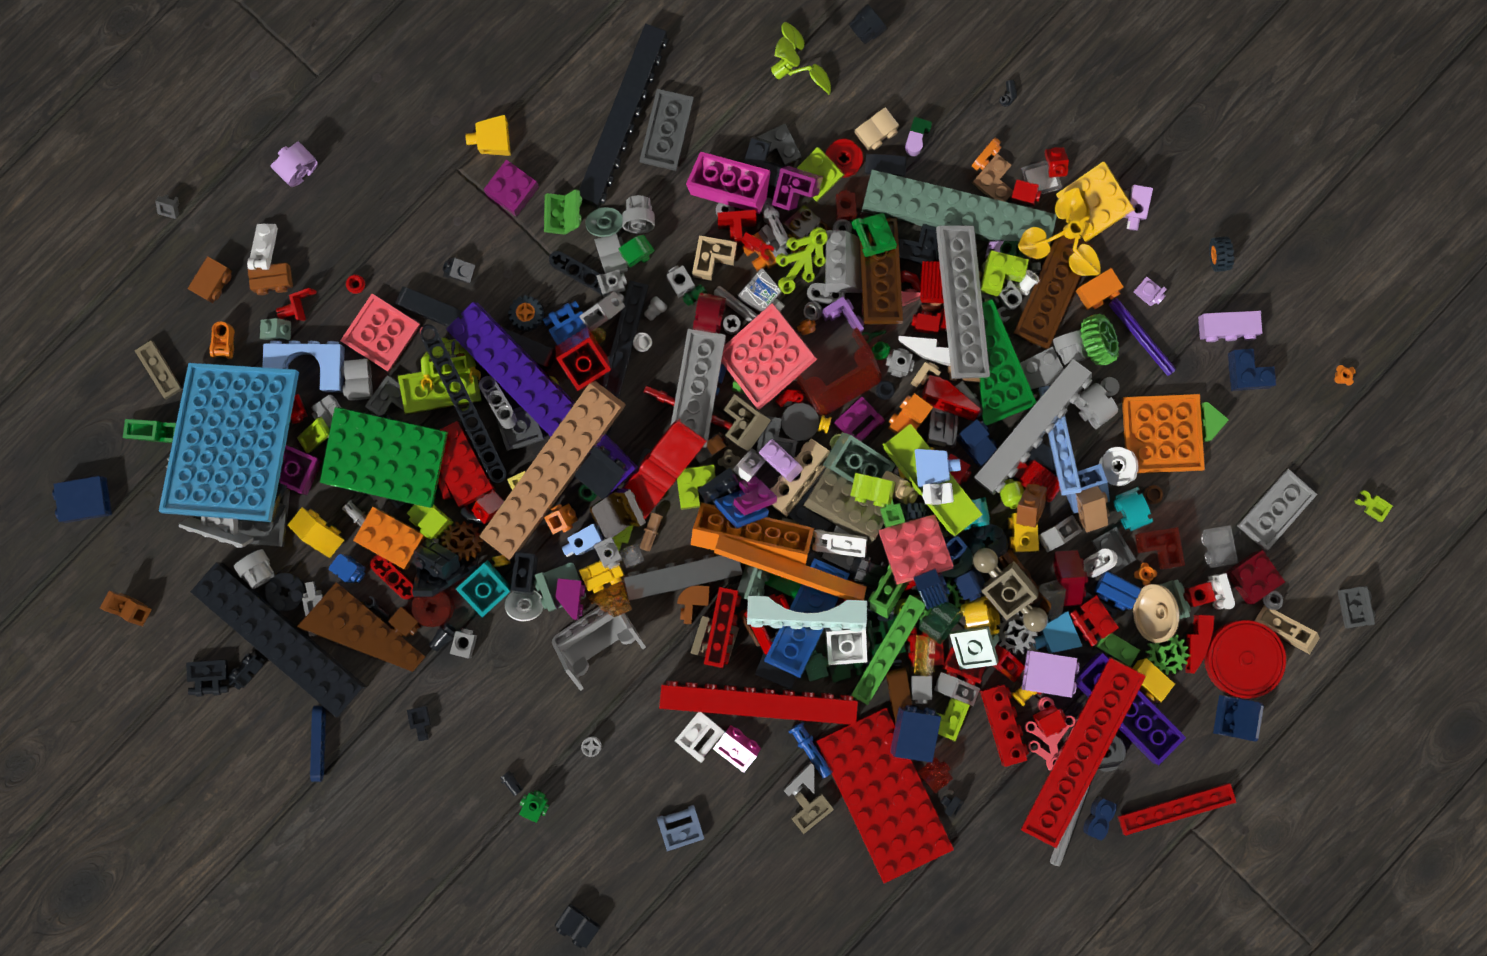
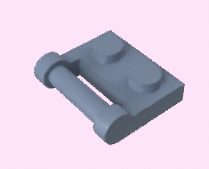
M694 805L664 817L663 815L657 817L667 851L704 839ZM691 816L692 822L667 830L666 824Z

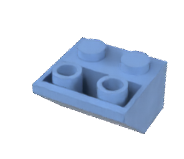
M1101 464L1078 471L1081 490L1098 485L1101 492L1106 493L1108 502H1110L1108 482ZM1076 493L1066 495L1073 514L1078 513Z

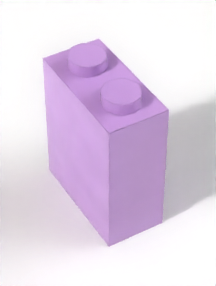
M1027 651L1022 690L1072 698V694L1076 692L1075 674H1078L1079 671L1077 658Z

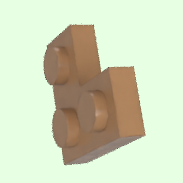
M996 154L972 184L989 198L1006 202L1013 194V190L1000 179L1011 167V164L999 154Z

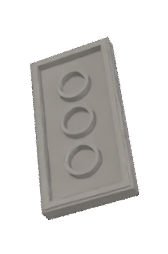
M1286 469L1237 526L1262 549L1268 551L1316 497L1317 493L1291 470Z

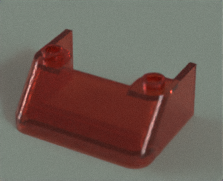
M857 327L852 333L860 347L854 355V360L858 365L857 368L827 386L818 377H811L804 381L800 374L795 378L811 406L820 416L832 413L877 386L882 379V374L874 354Z

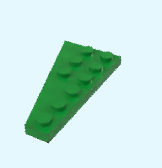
M993 299L982 303L990 372L989 377L979 378L982 418L986 426L1032 408L1037 403Z

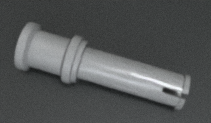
M766 198L761 210L763 220L769 224L780 249H788L786 243L789 238L779 220V212L772 205L773 200Z

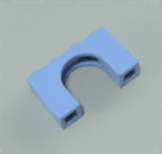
M270 341V344H263V368L288 369L289 364L296 357L312 355L318 360L320 365V390L323 392H343L344 378L342 377L341 367L344 366L345 347L337 341H327V344H320L319 341H308V344H301L300 341H289V344H282L281 341Z

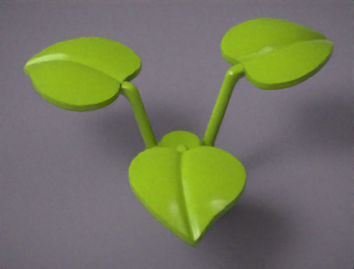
M784 22L781 26L784 37L779 39L774 55L782 59L771 67L773 75L777 79H781L787 74L791 76L794 73L809 70L814 82L830 95L831 85L829 77L819 65L813 64L812 67L806 66L792 70L794 66L800 65V58L795 49L797 47L799 50H802L804 48V40L794 26Z

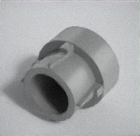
M637 195L631 196L626 200V210L622 214V227L624 230L631 233H647L654 229L655 214L652 211L650 198Z
M1080 330L1053 339L1056 352L1061 356L1064 365H1069L1073 359L1080 362L1089 358L1087 351L1084 350L1085 347Z
M263 549L247 555L234 565L240 578H243L252 589L265 584L275 576L270 567V560Z

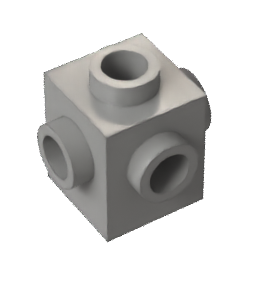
M901 348L894 350L892 355L888 354L886 365L889 367L887 372H891V375L896 377L906 376L908 371L912 372L915 362L911 360L912 354H908V350ZM898 359L904 360V364L900 365Z

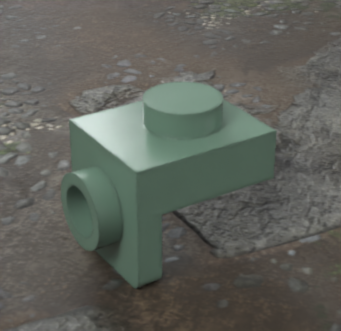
M278 318L261 320L260 339L290 340L291 321Z

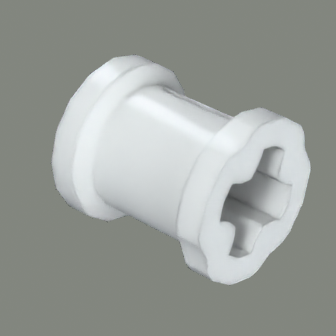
M1026 270L1025 278L1021 283L1016 282L1015 286L1021 294L1028 295L1033 285L1038 284L1040 280L1034 272Z

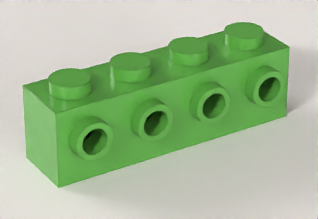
M890 564L886 575L881 577L877 590L873 591L869 598L870 610L885 618L889 617L909 583L908 581L897 585Z

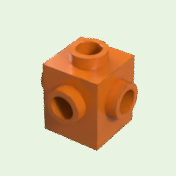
M558 504L551 508L552 513L544 517L553 534L561 530L564 533L572 529V524L578 521L576 513L570 504L563 507L561 504Z

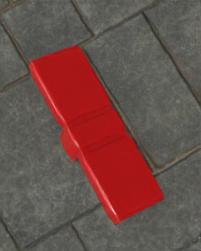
M680 419L676 420L669 427L652 451L644 457L639 470L633 473L622 487V489H630L634 493L635 500L643 512L644 519H646L707 441L680 422Z

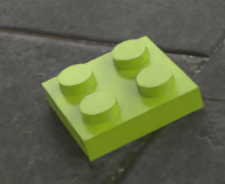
M819 147L797 167V169L823 176L819 195L813 197L815 201H819L844 176V173Z

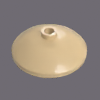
M1151 584L1141 589L1133 606L1134 621L1137 629L1148 641L1154 643L1165 642L1174 635L1178 627L1179 608L1173 594L1162 585Z

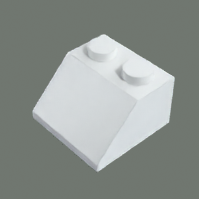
M825 628L828 665L867 662L866 628L858 632L843 628L840 631Z

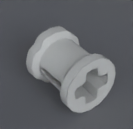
M735 315L727 316L723 321L724 331L729 335L737 334L740 330L739 318ZM734 321L736 327L728 328V322L732 323Z

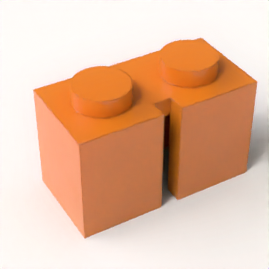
M1110 268L1079 287L1076 293L1087 310L1092 307L1095 310L1104 304L1103 300L1108 297L1112 300L1120 295L1119 291L1123 288V285L1113 269Z

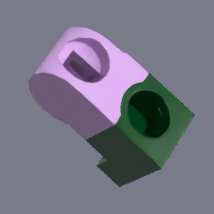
M914 117L905 146V151L908 155L917 156L920 154L923 147L922 137L924 133L929 134L932 125L931 121Z
M993 241L988 243L985 259L987 260L991 250L1023 258V253L1018 248V241Z

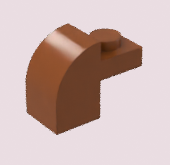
M691 586L680 594L677 604H685V608H681L680 620H684V624H692L693 605H709V586Z
M110 590L100 606L102 610L118 615L127 622L142 627L152 610L128 595L118 594Z

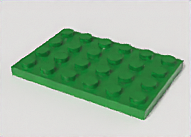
M335 407L320 483L433 508L448 432Z

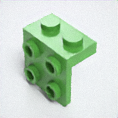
M573 190L567 195L545 194L544 232L566 235L579 227L581 224L579 207L582 203L579 190Z

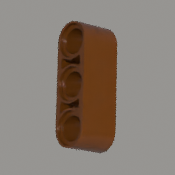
M905 667L889 669L886 674L895 724L899 707L912 705Z

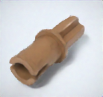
M651 513L647 528H644L645 533L640 544L642 550H651L655 536L659 534L657 531L663 516Z

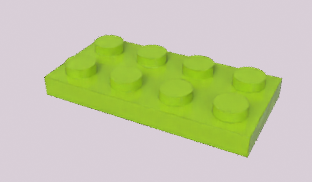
M470 369L467 372L458 373L472 403L480 402L481 395L477 376H472L473 383L469 381ZM422 372L398 376L405 415L454 406L440 376L432 377L430 375L434 388L431 390L430 383H426L424 385L425 391L421 386V380L424 378ZM452 382L449 385V389L454 392L460 388L458 382ZM462 399L458 402V405L469 404L466 399Z

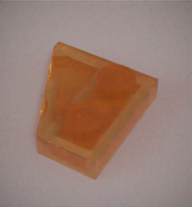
M622 582L588 596L591 604H597L601 610L607 611L613 617L632 610Z

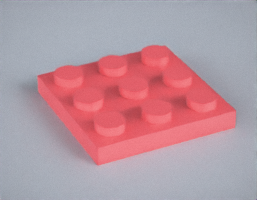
M371 294L340 341L390 372L421 325L374 294Z
M935 514L879 530V535L897 585L914 580L913 577L932 569H936L937 573L953 569L954 565Z

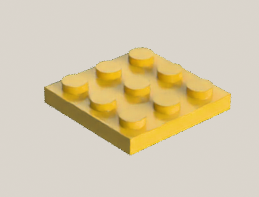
M1104 161L1056 194L1059 199L1067 191L1079 188L1081 197L1086 205V215L1080 221L1083 224V232L1080 235L1085 242L1135 210Z

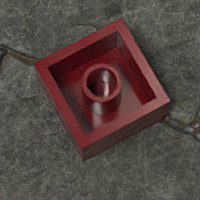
M1263 550L1253 552L1225 572L1247 604H1255L1285 583Z

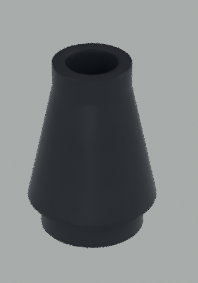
M447 622L440 625L429 646L438 652L440 648L454 639L456 629Z

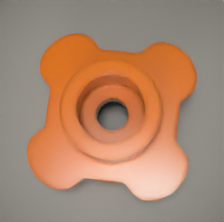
M807 319L800 322V325L797 326L798 331H801L802 335L814 332L816 330L815 320Z
M1343 365L1337 366L1335 382L1338 384L1346 383L1348 386L1352 385L1355 369L1353 367L1346 368Z
M1142 563L1141 568L1134 572V577L1140 579L1145 586L1150 585V581L1157 576V571L1149 567L1148 563Z

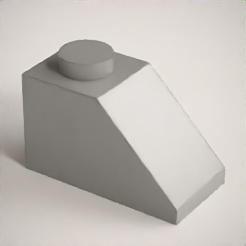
M1071 515L1038 535L1042 546L1049 552L1081 533L1082 529L1074 516Z
M941 672L934 690L974 706L980 688Z

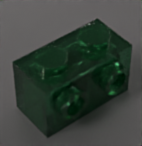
M816 650L813 651L805 667L809 681L829 676L826 667H829L826 655L822 656L820 652L817 653Z

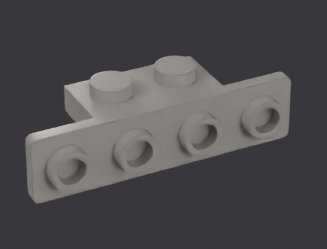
M201 516V520L189 517L179 523V527L186 529L188 532H195L204 537L217 539L219 542H226L238 548L245 547L254 541V537L238 532V519Z

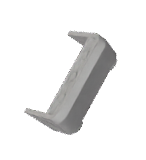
M615 599L606 601L556 634L552 639V645L566 673L580 691L584 688L579 677L584 675L589 668L587 660L617 640H620L622 644H631L636 640L642 649L646 648L635 627Z

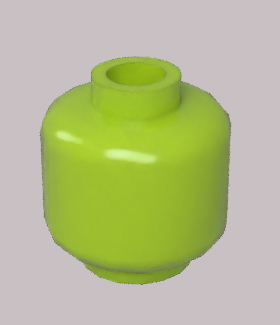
M1008 479L1004 482L1006 485L999 494L1004 506L1015 509L1018 507V503L1025 490L1020 481Z

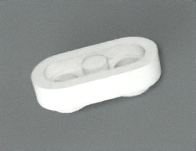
M1102 549L1084 560L1083 570L1087 571L1088 577H1097L1116 565L1117 554L1113 550Z

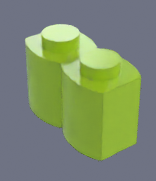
M855 473L850 496L855 497L854 501L866 503L867 500L874 501L873 505L885 508V504L891 505L896 482Z

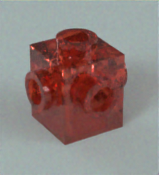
M936 757L933 759V762H928L918 771L934 793H937L953 779L949 773L950 767L944 761L940 763Z

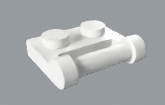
M1227 574L1208 576V582H1211L1216 601L1212 602L1213 607L1217 610L1223 608L1232 609L1235 601Z
M698 712L676 738L675 742L702 763L705 759L704 756L718 739L724 735L725 731L705 714ZM712 728L715 732L697 752L694 747L708 730Z

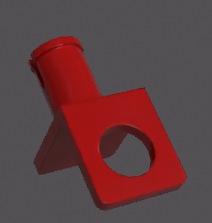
M307 288L290 294L291 304L276 308V312H280L277 314L278 318L284 319L295 315L297 320L306 321L300 299L316 294V290Z

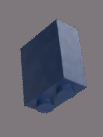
M97 476L54 484L52 495L54 500H56L57 508L55 509V515L59 522L69 523L112 515L106 477Z
M912 705L899 707L890 750L894 757L933 762L941 716L936 713V710L931 708L918 710L916 706Z

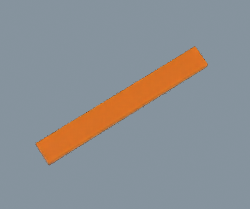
M722 535L718 537L714 550L716 554L846 600L864 601L866 587Z

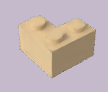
M699 235L692 272L693 277L712 281L715 262L734 266L737 242Z

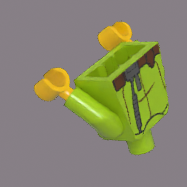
M441 338L457 372H467L470 369L469 381L473 383V375H476L480 381L481 373L475 369V359L456 339L448 340L447 338ZM439 346L434 347L432 350V354L437 357L443 353V349ZM428 351L421 359L422 376H424L421 380V386L424 391L426 383H430L431 390L434 388L430 375L432 377L439 376ZM444 364L441 367V372L448 374L451 372L452 367L449 364Z

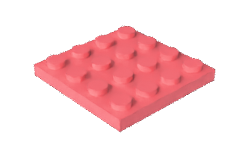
M773 303L724 345L722 356L723 365L759 410L817 360Z

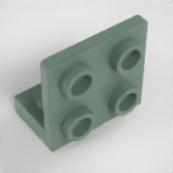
M746 564L737 589L738 595L748 600V596H764L765 582L769 580L771 573Z

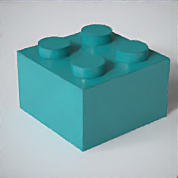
M487 560L461 583L456 590L483 617L511 592V585Z

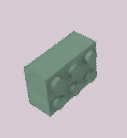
M843 432L823 463V466L851 483L854 481L855 473L882 478L886 471L892 472L896 465L852 435Z

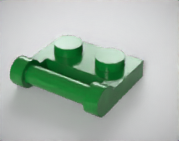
M884 213L852 221L853 229H856L864 248L862 251L865 257L896 249L897 244ZM863 227H868L875 246L870 245Z

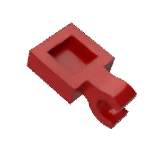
M748 233L744 234L742 238L744 247L752 252L754 250L760 251L761 257L769 261L770 257L765 255L764 252L766 250L774 252V247L764 244L763 241Z

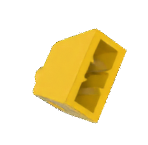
M505 115L475 123L476 133L465 135L467 145L477 144L481 154L511 155L508 121Z

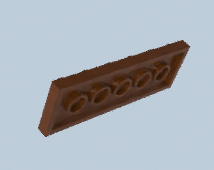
M886 218L897 244L896 249L865 257L862 251L864 248L860 241L864 324L903 323L897 218ZM863 227L870 245L875 246L868 227Z
M1063 235L1053 241L1050 253L1047 255L1038 275L1040 281L1038 284H1034L1013 335L1049 349L1081 276L1074 273L1069 265V257L1075 253L1073 251L1075 238L1068 239ZM1080 239L1077 244V248L1082 244L1089 245L1092 248L1094 246Z

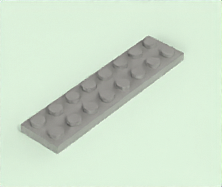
M974 226L936 227L951 376L952 379L987 378L990 376Z

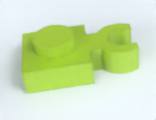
M1361 491L1360 494L1365 499L1364 501L1355 499V503L1360 506L1365 505V513L1377 521L1383 522L1393 506L1377 495L1371 498L1369 492Z

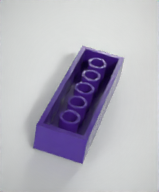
M1097 653L1075 675L1074 682H1076V686L1087 697L1090 696L1108 661V658L1103 653ZM1140 690L1119 727L1125 736L1156 765H1160L1186 739Z

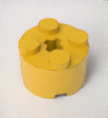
M986 596L979 597L973 601L968 599L965 604L961 605V612L966 620L965 629L989 626L991 635L999 633L1000 629L996 630L997 625H1000L999 611Z

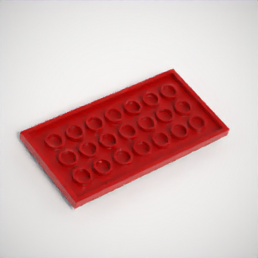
M886 707L856 721V725L850 724L816 741L828 767L832 770L833 778L884 884L954 850L911 759L894 757L890 752L895 725Z

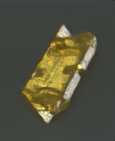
M917 635L914 674L927 677L932 676V672H934V658H929V654H935L936 641L933 636Z

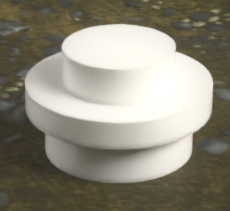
M638 333L634 337L633 345L636 350L644 352L651 347L652 339L647 333Z

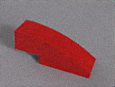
M1194 615L1193 634H1186V646H1188L1186 653L1189 654V657H1186L1188 663L1185 667V673L1195 674L1201 665L1211 642L1214 616Z

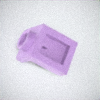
M1145 277L1133 291L1149 306L1155 303L1159 304L1166 296L1163 294L1166 288H1160L1148 277Z

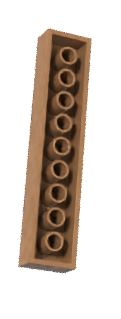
M598 382L589 383L479 537L509 560L514 558L516 552H519L573 479L576 471L589 457L591 450L597 446L626 404Z

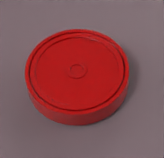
M1241 620L1227 623L1213 633L1204 662L1209 678L1218 689L1234 697L1257 698L1272 691L1281 681L1286 668V653L1280 638L1272 629L1259 622Z

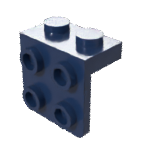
M1219 695L1213 733L1255 742L1258 741L1264 708L1263 703Z

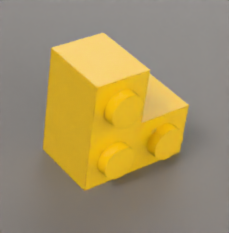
M301 507L288 526L303 542L331 558L344 541L339 535L341 532L332 525L330 528L326 526L327 522L320 518V515L314 510L310 509L308 511Z

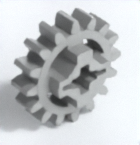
M1018 612L1008 620L1002 617L1004 622L998 625L1000 627L998 642H1001L999 646L1006 647V650L1009 652L1013 650L1014 655H1017L1018 650L1022 654H1025V648L1031 650L1030 644H1036L1033 637H1038V634L1029 631L1024 625L1020 626L1017 624L1016 621L1023 622V616L1020 617ZM1015 630L1019 631L1018 637L1014 636ZM1029 635L1028 639L1025 642H1023L1025 637ZM1006 641H1013L1017 646L1011 645Z

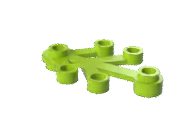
M817 227L813 229L809 236L800 239L791 237L787 240L786 245L789 249L795 251L800 246L807 245L804 250L789 255L783 253L777 255L776 263L782 267L796 261L788 275L778 281V287L784 294H790L795 289L793 280L803 265L805 271L802 273V279L809 283L815 278L812 261L818 267L825 264L823 245L827 242L828 237L823 228ZM815 249L816 255H814V257H813V259H812V258H811V253H812L813 250Z

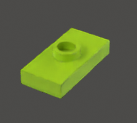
M320 417L305 429L297 439L306 453H310L329 436L330 429L324 419Z

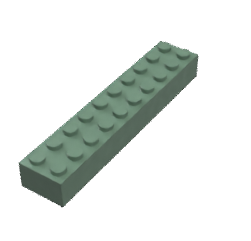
M875 170L871 171L861 211L874 215L884 213L886 218H897L899 221L919 226L923 224L934 227L974 226L975 239L985 242H1019L1022 234L1031 227H1038L1044 230L1047 236L1046 239L1052 237L1057 217L1053 213Z

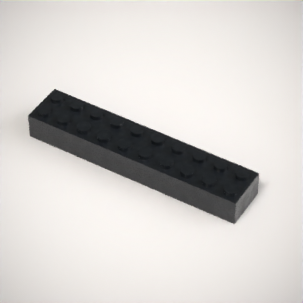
M216 562L190 591L336 718L342 717L367 688L364 683L281 612L273 608L267 600L225 564Z

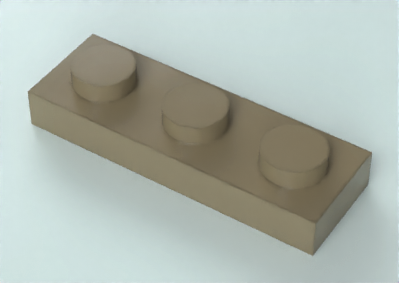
M149 341L135 350L164 399H168L183 390L153 341Z

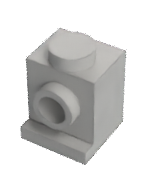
M619 270L597 275L603 297H606L613 291L616 293L625 291L624 285L627 284L624 273L620 274ZM615 279L616 282L615 284H610L609 280Z
M612 537L593 545L605 569L608 567L613 569L620 565L619 562L623 559ZM608 550L612 552L610 557L605 556V552Z

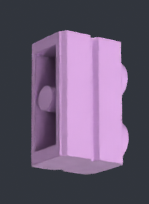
M773 439L759 451V454L788 482H792L803 470L801 465Z

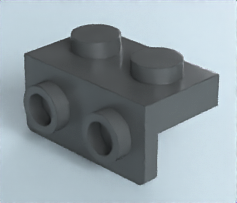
M1367 586L1337 590L1345 628L1375 624L1376 615L1370 602L1372 595Z

